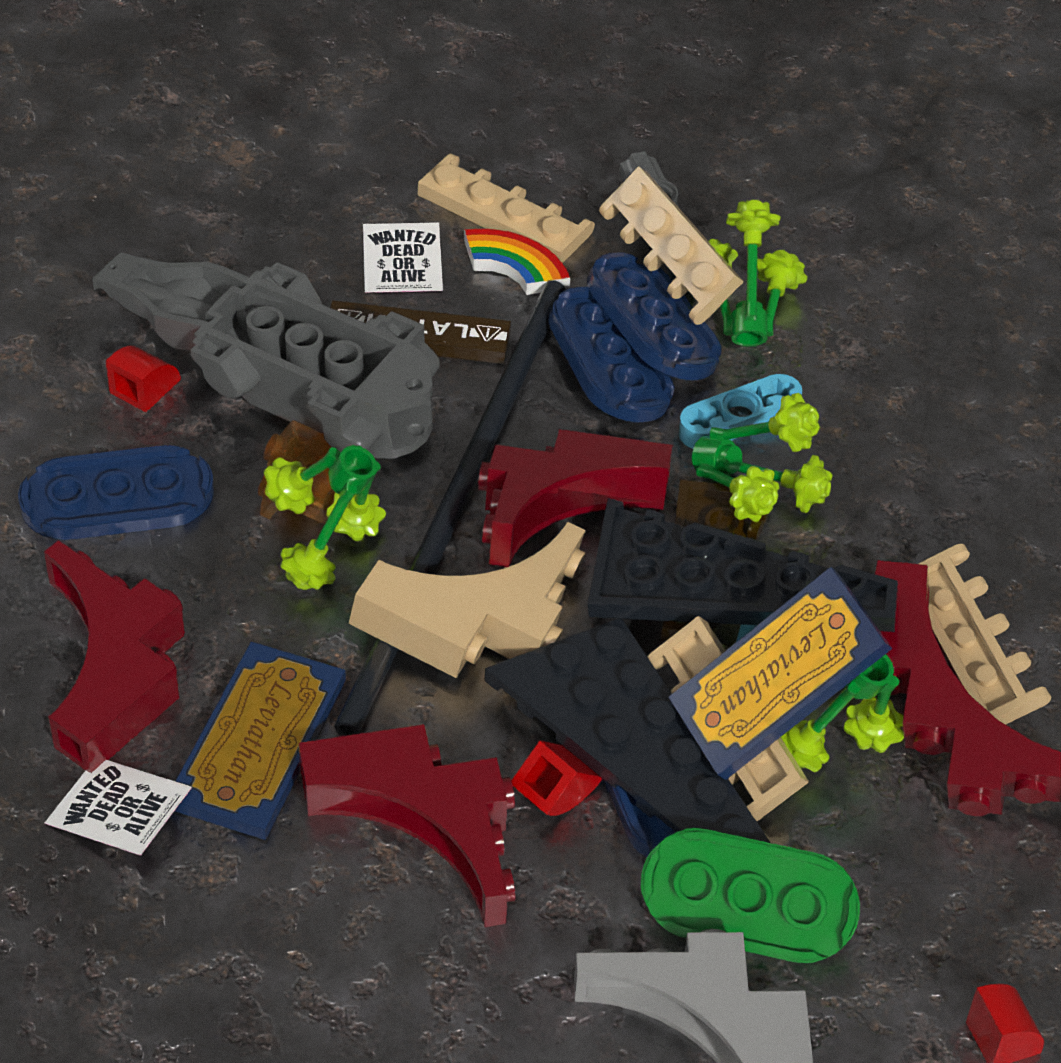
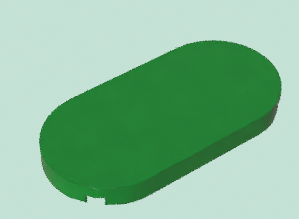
M691 828L676 832L661 841L648 855L642 870L641 891L650 914L665 930L683 938H687V933H700L707 929L743 932L746 952L797 963H814L828 958L841 950L852 938L859 921L860 901L856 886L850 875L836 861L815 852L707 829Z

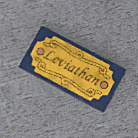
M830 567L671 694L669 699L717 775L727 780L888 653L892 647L839 573Z
M251 641L175 781L192 787L175 812L266 840L300 773L299 743L317 739L346 681L345 669Z

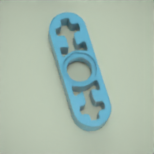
M774 374L691 404L681 412L679 438L686 446L693 449L699 438L710 436L712 427L729 429L769 422L770 418L775 416L780 410L782 396H792L794 393L802 395V386L792 376ZM742 406L751 410L752 414L746 417H738L730 413L729 409Z

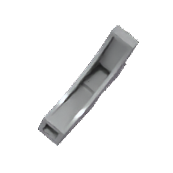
M707 929L700 933H687L685 952H672L667 949L657 948L646 952H615L610 949H597L589 953H576L574 974L575 1002H595L620 1006L660 1020L680 1031L699 1045L716 1063H813L806 992L788 991L781 987L749 991L743 932Z

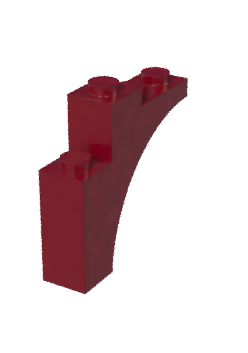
M559 429L555 447L546 446L545 451L495 445L491 461L482 462L478 482V490L486 491L485 510L490 511V514H486L482 536V543L491 544L489 564L509 567L519 547L539 530L568 517L606 510L608 498L624 502V508H654L663 510L673 445Z
M58 540L44 551L49 584L62 593L74 606L84 622L89 637L84 665L76 683L60 706L48 717L54 748L85 771L92 773L179 699L177 668L165 652L185 635L183 606L173 592L165 588L161 590L145 578L130 590L129 586L120 577L108 575L95 566L90 557L79 550L75 552Z
M424 724L299 743L300 774L308 816L342 815L363 818L391 826L417 838L437 852L459 874L479 908L484 927L506 924L507 902L515 901V887L511 869H501L498 856H504L502 831H506L507 809L515 808V797L511 778L501 777L497 757L442 765L438 744L429 745Z

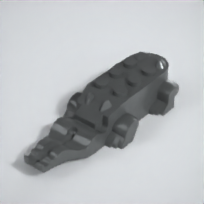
M120 252L92 278L94 292L98 288L103 289L110 298L118 300L124 308L147 319L155 332L173 348L191 350L192 359L202 368L205 379L218 393L231 399L242 396L254 406L323 436L331 447L338 449L340 452L347 446L356 445L367 449L375 458H397L417 450L426 443L433 430L431 396L433 395L432 377L439 369L440 360L435 351L425 343L424 325L393 311L387 316L380 314L376 319L370 318L367 323L322 305L321 299L306 274L279 262H276L272 267L265 266L261 271L256 270L248 277L208 261L164 263Z

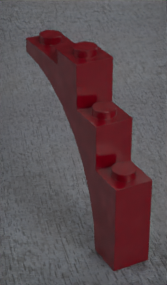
M877 560L875 574L898 581L895 632H880L892 647L886 655L893 663V675L899 679V685L891 692L890 696L897 695L898 693L907 694L903 717L905 748L915 749L927 755H938L942 752L951 753L947 781L949 809H957L970 816H984L988 813L1002 815L1004 796L1015 797L1021 802L1037 804L1043 801L1061 802V752L1030 740L996 719L967 692L947 665L934 636L929 615L930 589L928 565Z

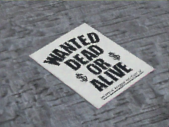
M439 223L363 224L365 293L443 291Z
M105 760L92 773L85 771L44 824L141 856L192 787Z

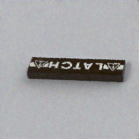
M334 300L331 302L330 308L364 323H367L370 318L376 319L380 314L387 316L393 311L423 324L425 343L439 357L505 364L511 333V321Z

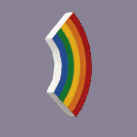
M497 229L464 230V242L473 271H494L507 275L520 284L526 295L541 293L545 283L550 280H556L562 283L566 289H570V276L567 269L554 253L540 243L509 231Z

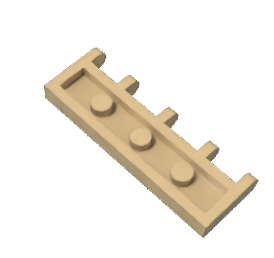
M451 153L418 182V196L485 229L509 231L528 237L549 249L562 263L594 230V222L588 219H584L577 225L561 217L562 207L555 203L550 204L544 209L526 200V189L520 186H515L509 192L489 182L491 179L489 171L480 169L474 175L458 167L460 159Z
M640 166L601 205L599 212L605 219H612L621 212L629 221L620 232V237L625 243L631 244L642 236L652 248L643 261L649 271H655L665 263L674 273L676 278L667 288V292L673 299H679L689 291L699 302L689 313V318L694 324L699 325L705 322L744 282L648 172Z
M956 544L918 563L928 565L930 589L929 615L932 630L956 676L967 692L996 719L1006 725L1045 706L1050 702L1051 695L1046 687H1038L1027 693L1025 692L1016 674L1029 668L1031 660L1026 652H1018L1007 658L994 636L1006 631L1010 623L1006 616L1001 613L984 619L974 599L983 595L988 590V585L981 576L963 582L955 566L966 561L970 553L964 544Z
M697 616L647 657L656 670L669 663L680 681L678 685L670 690L673 694L726 650L708 622ZM781 737L728 778L732 785L740 779L754 800L747 808L756 821L760 820L809 783Z

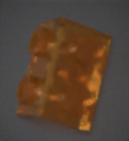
M292 420L280 435L276 433L272 435L264 450L263 458L268 461L267 467L273 466V461L281 457L288 462L299 461L303 467L308 468L324 458L331 446L325 441L323 433ZM329 468L313 477L312 492L315 501L311 505L306 506V510L302 513L323 524L328 519L326 515L327 508L334 503L335 494L329 483ZM264 475L258 488V495L262 497L260 515L270 519L278 509L275 502L271 501L265 494L267 481Z

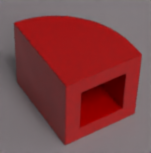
M125 346L105 360L110 394L144 412L152 408L181 380L180 373L176 367L137 346Z
M540 740L511 781L512 785L546 815L557 816L568 812L581 803L603 778L563 745Z
M990 984L976 988L966 1024L986 1062L1013 1063L1041 1054L1044 1047V1039L1016 988L1008 984Z

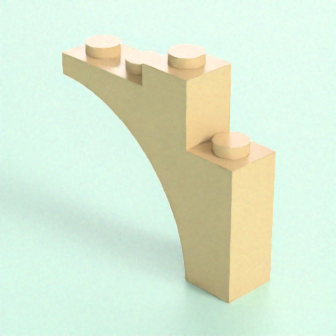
M567 522L561 532L535 555L515 565L483 574L466 576L425 574L399 568L378 560L355 594L348 624L457 678L467 661L472 664L477 662L484 647L511 659L560 640L563 629L556 626L563 607L559 605V602L566 588L561 583L565 576L574 579L582 565L586 553L579 550L585 530Z

